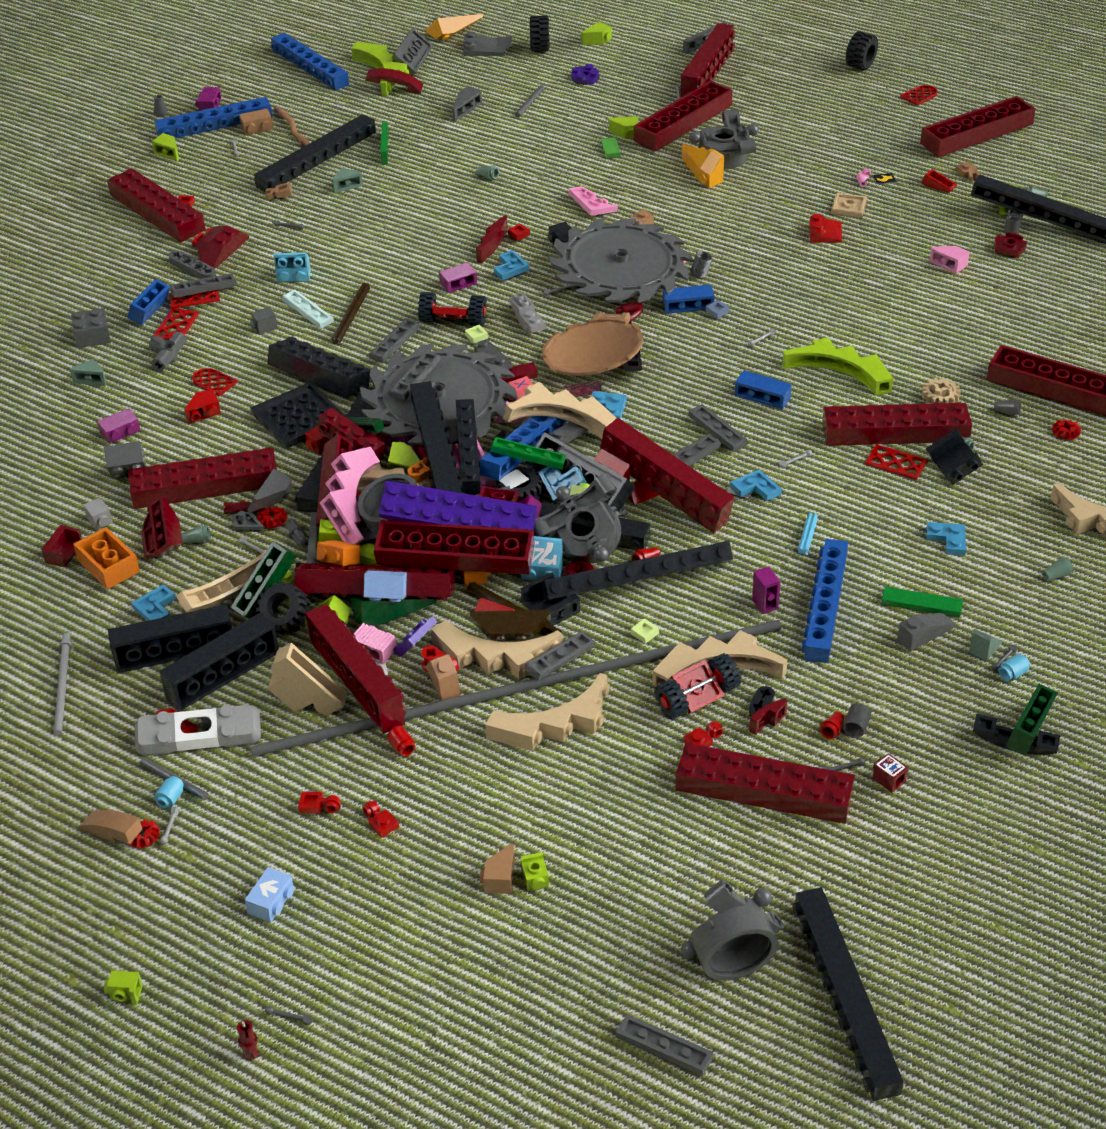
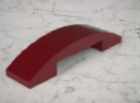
M388 68L368 70L365 80L378 84L380 80L405 85L408 86L407 91L421 94L423 83L405 72Z

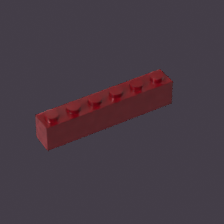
M339 433L324 444L316 526L319 528L320 519L330 520L320 502L330 493L325 483L336 473L331 463L340 454L352 450V442Z

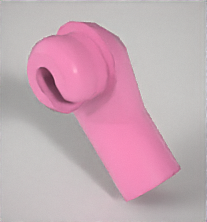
M867 168L856 176L860 187L867 185L866 180L871 174V171Z

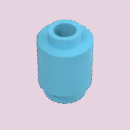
M1018 653L1003 662L998 671L1002 679L1013 681L1029 671L1030 662L1026 656Z
M175 776L165 779L154 795L156 804L161 808H172L183 792V782Z

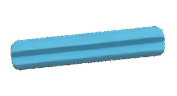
M809 513L798 546V553L800 555L808 554L818 515L816 513Z

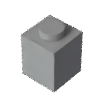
M101 498L83 504L86 517L95 530L113 523L110 509Z

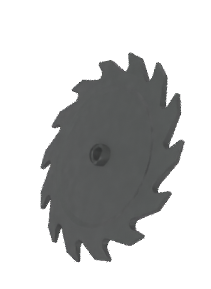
M605 218L593 221L584 231L578 230L577 225L572 227L568 231L569 241L567 243L555 239L554 249L561 258L548 257L554 268L566 273L556 274L555 278L565 284L584 287L577 289L576 293L585 296L610 295L605 299V302H620L637 295L639 296L638 303L650 300L658 289H665L666 294L671 293L675 289L676 276H680L686 281L688 280L689 270L682 263V260L692 263L694 261L689 252L675 246L684 245L685 241L677 236L658 233L664 230L662 226L654 224L632 225L636 222V219H621L605 225Z
M434 343L420 346L407 358H402L401 351H398L390 357L386 371L381 372L376 366L371 370L369 377L375 389L368 390L360 387L362 399L375 408L374 410L362 409V413L367 418H380L383 424L390 425L379 433L390 437L415 436L408 441V445H423L411 395L404 401L390 396L389 391L424 351L440 355L441 361L422 382L431 381L432 387L437 390V399L440 401V410L443 412L447 428L445 433H449V444L458 443L456 400L474 399L478 439L489 432L493 416H498L505 422L503 416L507 405L503 398L509 397L517 400L515 388L501 379L513 378L514 374L505 367L485 363L496 360L494 355L485 352L461 353L468 348L467 345H451L437 351H431L434 347Z

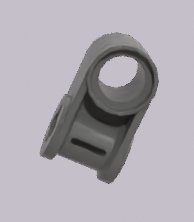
M1010 209L1007 210L1005 233H1019L1023 219L1022 213L1011 211Z

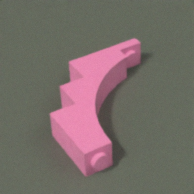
M371 447L342 453L331 463L336 473L325 483L330 493L320 502L343 542L358 545L364 539L356 526L361 521L356 500L357 485L361 475L370 472L380 462Z

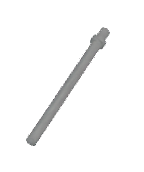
M69 633L62 635V641L59 644L61 656L54 722V735L56 736L62 734L68 658L69 650L72 647Z

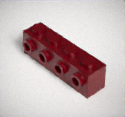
M333 408L328 409L319 416L318 432L329 440L339 433L352 442L351 451L371 447L379 461L384 459L385 443Z

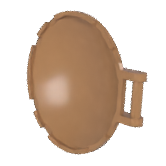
M597 312L593 319L588 320V323L581 325L575 323L565 327L566 331L555 333L543 347V361L551 370L565 375L586 376L603 373L617 368L633 358L642 347L643 335L636 324H628L630 321L629 313L603 314V312Z

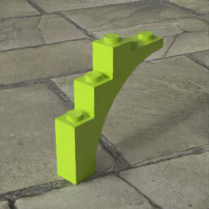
M357 41L351 48L354 61L363 62L376 69L388 68L409 74L407 64L396 62L392 58L393 54H389L387 46ZM381 80V95L387 96L397 83Z
M829 337L813 340L810 346L783 351L782 365L784 368L821 367L832 369L861 381L875 396L892 392L893 377L877 354L860 357L853 346L836 349Z

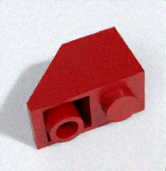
M212 388L195 393L184 409L188 424L221 414L219 400Z

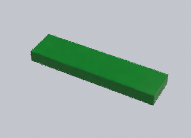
M382 121L381 162L382 165H387L389 128L388 122Z
M498 437L494 438L490 451L561 470L566 455Z
M885 586L881 604L960 617L963 599Z

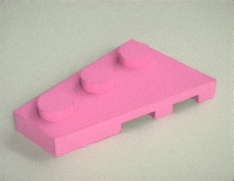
M583 186L569 188L568 194L590 216L617 212L618 210L617 205H610L607 203L608 200L597 198L595 193Z

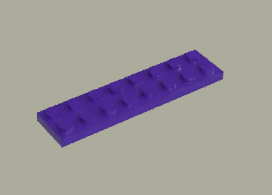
M386 481L379 518L441 525L453 524L534 530L538 506Z

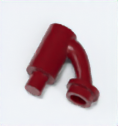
M638 301L621 304V307L615 308L616 314H631L628 324H632V321L643 312L642 302L638 303Z

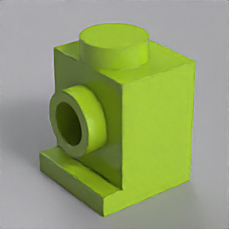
M543 853L521 856V871L527 891L549 887V875Z
M111 971L109 980H106L104 983V994H109L111 1000L118 1002L132 1001L133 1005H138L143 987L139 972Z

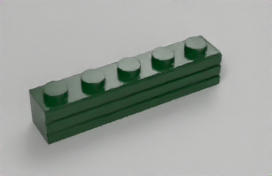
M346 417L369 433L378 434L385 428L380 418Z

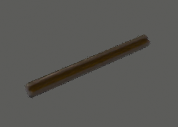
M369 283L361 284L331 338L333 344L339 345L370 290Z
M476 582L469 583L468 592L479 598H485L513 608L515 611L524 610ZM549 623L539 631L545 635L557 630L562 633L560 629Z

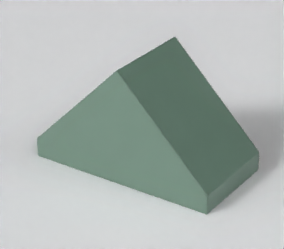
M341 168L332 178L334 193L363 186L361 171Z
M94 359L70 369L73 383L106 386L107 384L104 370Z
M974 629L969 653L987 661L1003 641Z

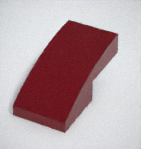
M780 699L755 712L750 717L749 732L757 735L767 723L776 726L787 714L788 700Z

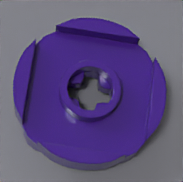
M592 64L573 67L571 79L576 84L582 82V85H591L599 79V70L594 68Z

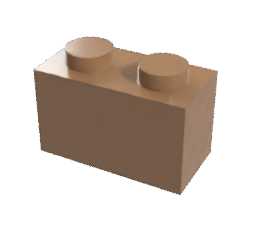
M268 109L239 114L241 128L245 135L273 130L272 117Z

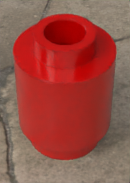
M403 726L390 729L387 740L394 750L404 757L411 755L416 746L415 741Z

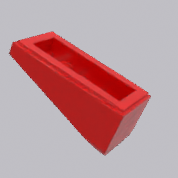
M933 169L924 175L921 182L925 186L950 193L957 186L955 182Z

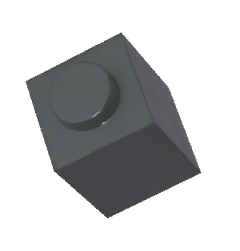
M270 307L251 313V326L253 329H256L259 335L278 329L276 315Z

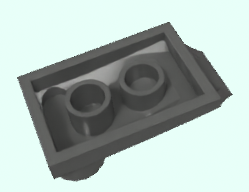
M472 31L467 32L464 35L463 56H505L506 49L511 45L512 36L492 38L478 36Z

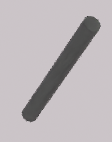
M540 85L515 113L516 117L519 118L544 90L543 85Z
M146 757L140 760L142 766L165 779H168L170 776L179 778L184 784L183 789L202 800L207 799L208 793Z

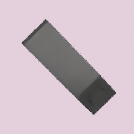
M467 86L459 92L452 108L453 121L456 122L482 104L481 90Z
M273 469L253 498L247 511L253 512L280 502L284 496L288 497L292 490L290 485L293 479Z
M944 613L914 615L899 623L897 640L911 652L955 628L956 624Z

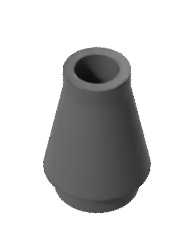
M155 95L154 114L159 118L167 116L168 109L162 95Z
M1011 399L994 402V412L1011 416L1020 415L1021 401Z

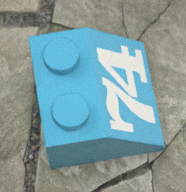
M534 536L535 547L530 575L521 574V579L536 581L551 572L554 573L555 578L561 577L563 570L562 539Z

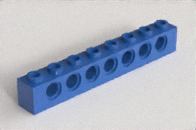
M281 33L271 38V48L274 52L335 91L349 85L347 71L288 34Z
M267 97L158 119L154 120L157 136L164 133L179 138L241 124L239 114L268 109L272 117V111Z
M532 416L505 439L535 447L544 432L549 434L565 425L567 420L549 416ZM489 451L479 460V473L481 476L500 481L523 460Z
M825 539L824 546H820L819 557H822V559H818L817 570L820 571L815 573L814 583H817V585H813L812 596L815 598L810 599L809 610H812V612H808L807 624L810 625L805 626L804 637L807 640L802 641L801 651L805 652L804 660L829 663L849 541Z

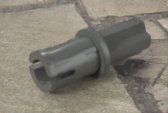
M290 519L292 524L287 520L285 527L289 531L290 538L295 541L297 546L304 547L307 539L303 534V529L298 526L295 519Z

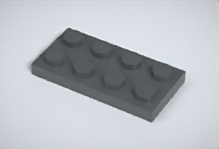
M412 27L392 58L396 62L407 64L409 73L414 76L434 45Z

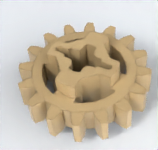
M941 377L940 380L934 378V381L929 379L928 383H924L921 394L923 395L922 398L926 399V403H955L959 401L961 390H959L960 386H956V382L951 383L950 379L945 380Z

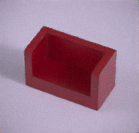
M60 525L41 549L45 563L66 567L76 554L73 544L82 540L80 530Z

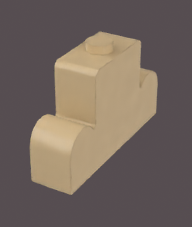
M290 643L276 652L271 667L273 674L268 690L293 711H298L310 704H314V708L318 712L330 714L344 707L348 692L296 646Z

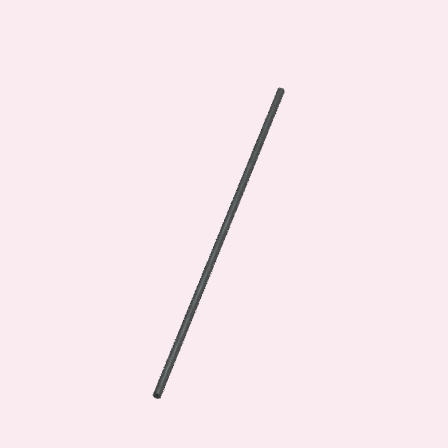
M774 620L712 635L711 637L726 643L740 630L755 636L781 629L780 620ZM709 636L683 642V644L697 650ZM677 644L550 674L539 681L533 678L405 709L406 715L404 717L407 720L663 658ZM371 718L254 745L251 746L253 756H258L377 726Z

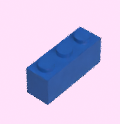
M155 279L130 304L127 318L142 326L167 301L170 286Z
M711 284L679 287L669 294H666L665 289H662V303L665 314L706 310V306L715 301Z
M745 370L735 381V396L779 409H784L791 398L792 384Z

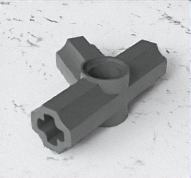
M175 332L167 341L157 335L151 337L149 347L158 353L151 364L157 371L162 372L169 363L178 360L177 353L187 342V338L182 332Z

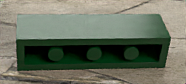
M272 541L231 608L248 619L259 614L256 612V608L259 607L257 600H261L259 595L261 592H266L265 588L267 586L271 588L272 583L279 585V582L283 580L297 555L286 547Z
M1038 684L1018 720L1006 747L1026 756L1058 692Z

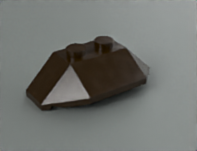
M550 610L470 612L471 622L490 640L498 642L515 640L517 642L532 639L551 620Z

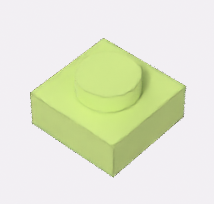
M480 325L465 330V336L473 344L488 339V333Z
M645 618L631 628V635L645 644L659 634V628Z

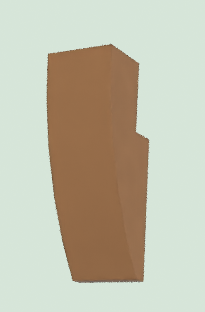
M113 810L92 811L79 826L80 829L113 843L119 840L130 844L142 830L138 817Z

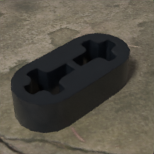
M762 686L758 688L749 705L750 717L757 712L759 707L762 708L774 702L775 691L771 687Z

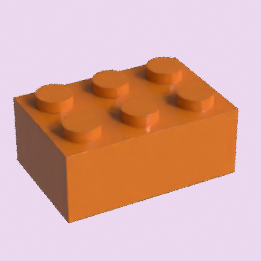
M107 527L73 544L77 560L106 589L140 572L136 555Z

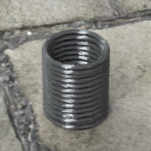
M698 251L690 269L694 276L700 278L707 276L713 259L711 254L705 251Z
M863 704L851 705L843 723L844 732L851 737L863 736L872 713L870 709Z

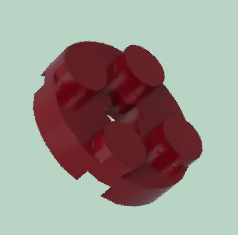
M1009 232L1005 236L999 234L995 237L994 248L996 254L1019 258L1020 254L1026 251L1027 241H1024L1023 236L1017 233Z

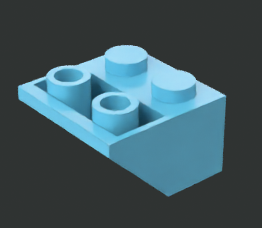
M306 252L273 254L277 282L309 281L311 268L309 256Z

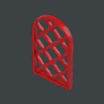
M920 85L901 94L900 98L918 106L937 96L938 90L931 85Z
M212 368L200 369L192 376L193 383L204 390L211 389L212 385H217L216 388H212L217 396H221L238 383L237 379ZM219 379H226V381L219 382ZM202 381H209V383L202 384ZM220 384H226V386L220 387Z

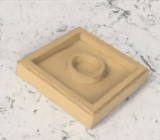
M836 193L831 214L862 218L867 197Z

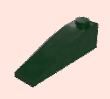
M350 596L356 623L360 625L364 623L368 626L381 625L437 603L434 597L416 599V596H409V598L401 599L399 602H391L389 598L372 601L369 600V597Z

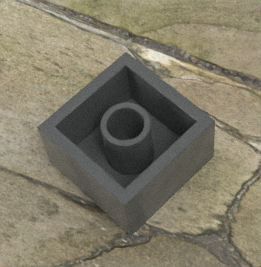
M104 308L71 313L77 348L111 343Z
M140 441L104 447L106 467L111 477L116 479L124 478L125 475H129L128 469L147 467L145 453Z

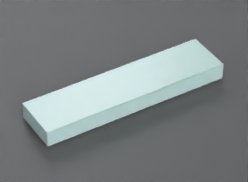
M293 290L282 296V300L320 329L334 322L332 316L298 291Z

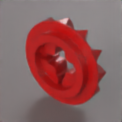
M1063 418L1062 421L1057 420L1056 423H1053L1052 432L1058 438L1073 440L1081 435V426L1078 425V422H1072L1071 419L1066 420Z
M269 506L268 509L263 508L262 512H258L257 519L264 528H277L286 522L287 513L284 511V508H279L278 506L271 508Z
M145 818L143 821H140L142 830L145 833L144 837L139 833L128 845L141 849L154 844L160 834L159 827L155 824L154 820L148 821Z

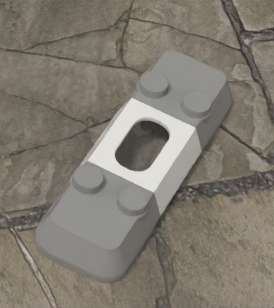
M223 705L221 708L175 713L162 711L156 715L141 716L135 722V747L142 756L220 746L252 745L261 738L260 713L254 705ZM207 717L212 723L211 728L205 732L187 734L183 733L180 729L182 721L190 718Z

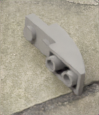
M518 293L509 297L512 309L526 333L547 329L546 322L537 314L535 305L525 294Z

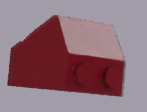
M228 225L213 227L196 242L199 261L216 269L249 239V235Z
M160 496L148 505V513L144 519L141 531L144 557L146 558L169 554L183 543L179 518L165 497Z

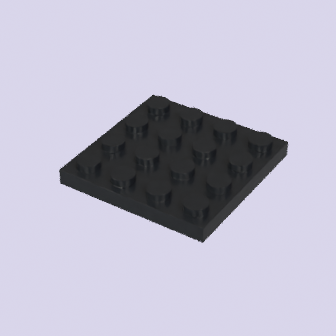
M311 382L250 407L251 414L285 449L306 440L305 433L318 426L319 416L328 409L333 408L345 416Z

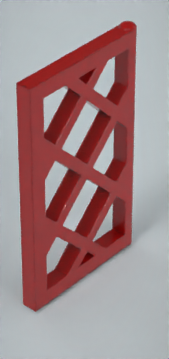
M218 290L185 295L181 298H174L172 293H169L170 309L220 301Z
M171 309L153 336L157 335L166 341L175 332H182L185 336L199 315V311ZM187 315H193L189 319L186 318ZM179 318L184 319L183 321L177 323L174 321ZM167 322H172L171 325L165 326ZM187 324L185 328L180 329L179 326ZM172 328L177 329L176 331L170 333L167 331ZM163 331L166 333L164 335H159V333Z
M876 444L865 465L917 480L929 460ZM878 450L886 451V453L879 454ZM897 454L905 458L897 459L895 455ZM890 456L893 459L892 461L885 462L883 460L884 457ZM878 459L880 463L878 464L871 461ZM913 460L921 461L922 463L915 465ZM908 461L911 465L908 467H902L900 463ZM896 464L899 469L891 468L888 466ZM915 470L916 473L912 474L906 471Z

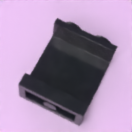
M954 429L926 448L931 460L951 485L961 481L983 465L978 454L971 450L957 429Z
M551 572L520 589L521 603L529 610H550L551 620L548 623L554 626L580 612V598L573 594L569 597L545 601L541 582L555 578L554 573Z

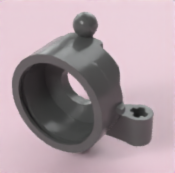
M738 109L722 111L724 126L704 128L699 133L694 131L689 135V140L692 143L696 144L699 142L698 148L714 149L723 154L724 169H732L743 165L748 160V154L756 152L754 139L750 140L749 135H757L759 127L756 124H750L748 127L744 124L742 125Z
M388 474L374 480L362 491L358 499L359 516L364 520L366 527L358 528L364 537L358 544L359 546L367 543L375 545L380 521L391 520L379 518L386 481L418 486L413 478L405 474Z
M606 474L600 475L585 491L571 496L568 487H558L556 497L562 502L557 506L558 509L552 513L535 519L534 536L548 538L555 536V538L562 539V550L576 561H586L588 563L606 561L608 556L617 547L621 537V524L615 513L618 509L616 506L610 507L605 502L617 491ZM580 513H589L593 515L595 520L593 531L586 536L574 535L571 530L573 519Z
M725 879L720 880L704 892L706 901L717 913L692 931L691 941H686L682 945L681 953L687 959H694L698 956L707 976L715 980L725 981L745 977L768 963L778 947L775 934L782 930L784 925L774 911L765 913L762 909V906L769 905L772 900V894L768 889H757L752 898H742Z

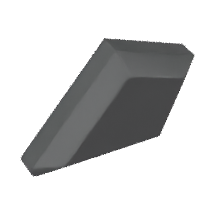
M239 511L238 514L232 515L235 530L264 529L260 521L249 511Z

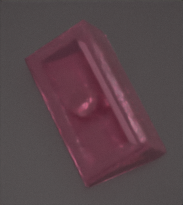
M600 381L564 385V388L574 397L592 395L593 391L602 392Z

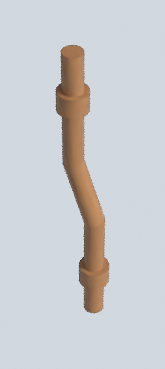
M276 106L274 108L275 112L278 113L280 118L289 122L292 135L301 145H308L310 143L308 138L297 132L294 119L288 115L287 111Z

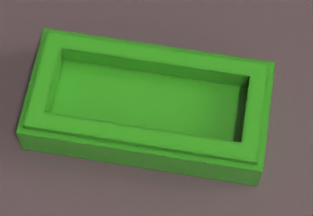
M616 137L601 139L605 158H619L620 150Z

